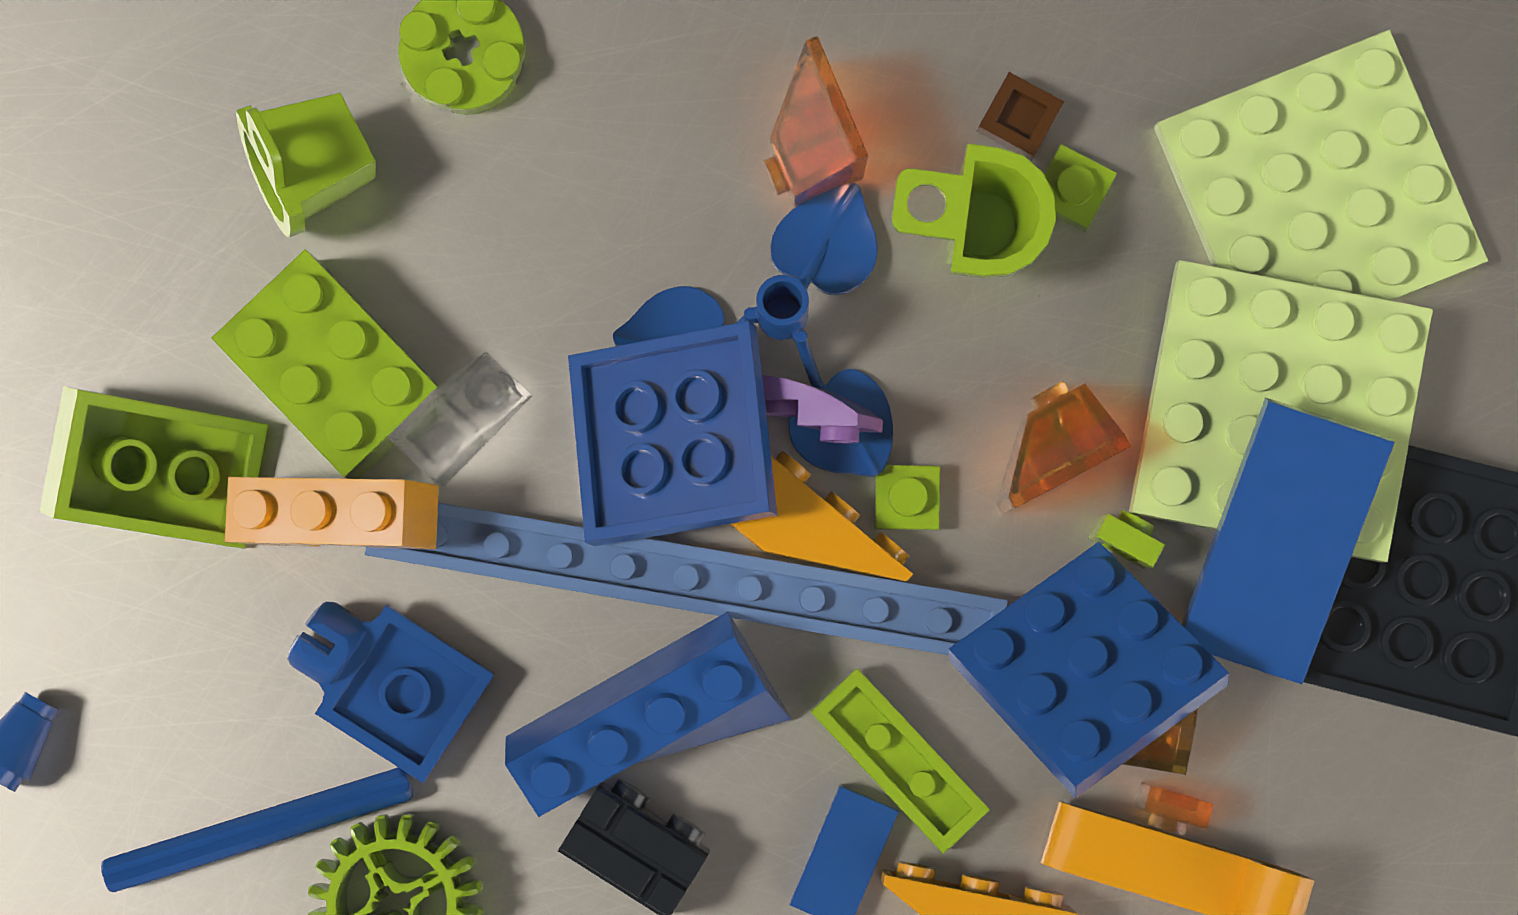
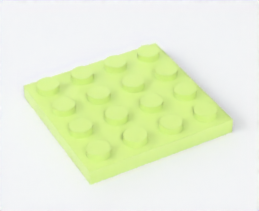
M1390 29L1157 122L1154 126L1161 147L1210 264L1213 267L1392 301L1488 261Z
M1182 260L1176 262L1129 513L1217 530L1266 397L1389 437L1395 442L1351 556L1376 562H1388L1433 309Z

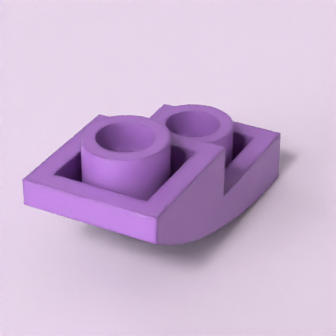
M762 375L767 416L798 417V426L820 431L821 442L855 444L859 443V432H882L883 420L849 398L789 379Z

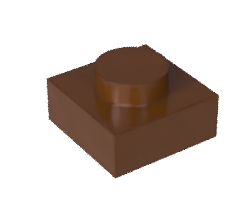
M1008 72L977 132L1032 161L1065 101Z

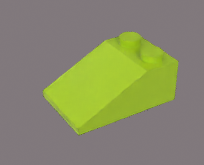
M63 386L39 512L53 519L245 549V544L225 542L228 477L259 476L268 424Z

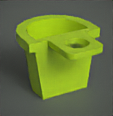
M341 92L264 111H259L256 107L252 108L251 105L236 110L240 138L251 171L270 213L285 236L290 238L303 233L306 219L375 180L376 160Z
M967 143L959 175L912 168L905 169L898 175L891 220L893 228L898 233L949 240L946 264L951 265L950 274L978 278L1007 277L1030 266L1048 245L1056 222L1055 196L1044 173L1025 156L998 147ZM920 186H932L942 193L945 199V210L939 219L932 222H922L911 215L907 200L914 189Z

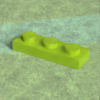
M855 668L810 711L942 854L949 850L990 811L981 799L858 668Z

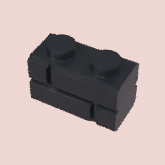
M621 779L617 780L613 788L605 782H601L559 847L558 852L658 915H672L710 853V849L700 843L706 833L675 813L666 822L650 812L646 807L651 798Z

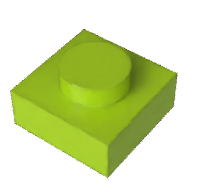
M1061 144L1045 173V177L1055 196L1056 218L1086 232L1117 173Z
M886 465L883 472L875 476L874 529L939 530L940 466Z
M1124 510L1119 512L1117 518L1110 514L1099 516L1088 537L1089 540L1095 543L1100 542L1106 549L1143 569L1154 567L1165 546L1162 542L1151 537L1155 529L1153 525Z

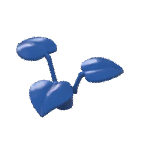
M857 183L844 184L824 190L800 203L781 220L772 236L771 261L775 269L783 275L773 276L760 286L756 296V307L745 309L744 316L736 323L750 321L753 324L758 323L766 335L777 340L792 338L796 343L811 386L849 398L883 420L882 432H859V443L844 444L821 442L819 430L798 426V417H789V436L792 445L797 453L809 464L833 473L875 477L883 472L892 449L893 421L888 400L882 389L872 378L855 369H846L838 372L825 385L818 372L807 341V333L804 330L808 321L809 296L807 289L810 283L824 294L841 295L860 287L869 278L874 269L878 249L876 234L865 207L861 188ZM690 286L669 288L647 300L625 324L614 331L615 346L723 326V311L719 303L711 295L699 288Z

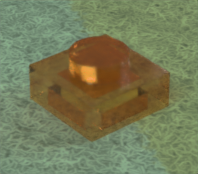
M1141 782L1134 806L1151 813L1148 825L1180 835H1186L1188 824L1207 829L1214 804L1196 797Z

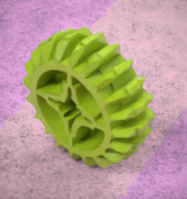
M406 813L400 819L398 832L394 833L388 814H382L375 818V837L372 836L370 830L363 822H359L350 828L356 847L341 837L334 839L330 843L333 854L341 862L339 864L330 859H321L317 862L315 866L317 872L331 881L330 884L316 883L309 886L308 895L314 899L326 900V907L315 909L308 915H349L347 909V888L355 868L362 860L369 871L365 877L370 887V899L365 907L351 915H370L372 911L383 904L382 900L390 895L384 891L386 886H389L394 894L403 891L408 893L419 886L423 887V890L411 897L410 903L402 908L409 913L408 915H422L421 907L424 899L443 887L447 898L446 915H483L484 908L482 906L465 903V896H472L483 890V882L476 879L462 882L460 874L474 866L476 863L472 855L463 857L457 863L452 861L448 854L460 844V839L456 835L446 839L440 847L434 844L433 840L439 832L440 825L438 822L431 820L425 825L420 836L414 835L415 816ZM399 849L414 853L427 861L434 870L418 877H407L398 871L392 861H386L381 850ZM394 909L389 912L384 910L377 915H402V913L398 909Z

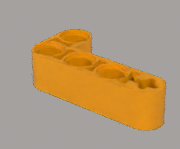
M1058 801L1041 864L1206 915H1305L1315 881L1298 872L1062 801Z

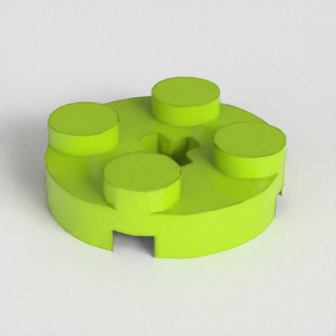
M421 0L410 13L404 16L400 23L398 55L403 74L415 93L429 104H434L440 109L451 110L452 113L470 115L481 113L504 101L517 84L516 79L521 73L522 63L525 61V39L517 18L503 1ZM460 35L466 40L475 38L479 42V46L471 51L474 61L465 66H462L458 58H452L447 61L445 57V51L452 47L451 40Z

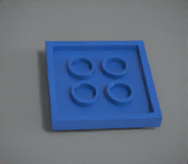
M750 321L568 355L585 543L592 546H600L778 516L757 326Z
M1097 542L948 649L951 664L1075 799L1228 686L1229 672L1100 542Z

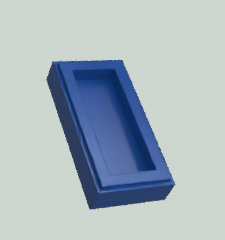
M839 785L789 905L811 915H856L899 811Z

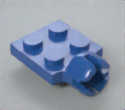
M326 601L314 610L305 625L334 643V648L331 649L311 635L302 632L300 636H296L287 656L293 668L317 682L324 692L322 703L315 714L424 783L495 673L389 604L384 607L377 618L370 621L359 618L336 602Z

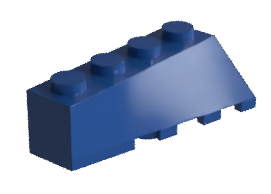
M726 612L507 735L505 739V766L537 816L540 817L632 765L791 720V717L729 612Z

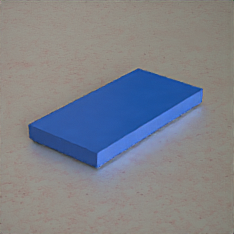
M1265 397L1181 625L1213 656L1303 684L1395 442L1389 437Z

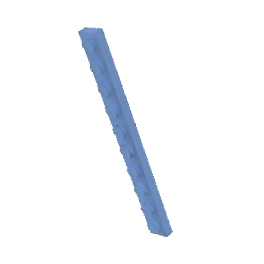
M438 503L436 550L366 547L365 550L366 556L716 616L729 612L730 616L734 619L949 655L948 649L1005 609L1008 600L648 538L592 546L585 543L583 527Z

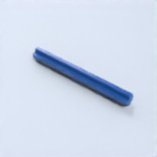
M394 768L109 857L101 862L103 880L110 892L121 891L408 801L413 797L412 783L408 773L400 768Z

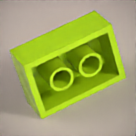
M306 249L211 337L331 465L347 479H360L448 395L332 273Z

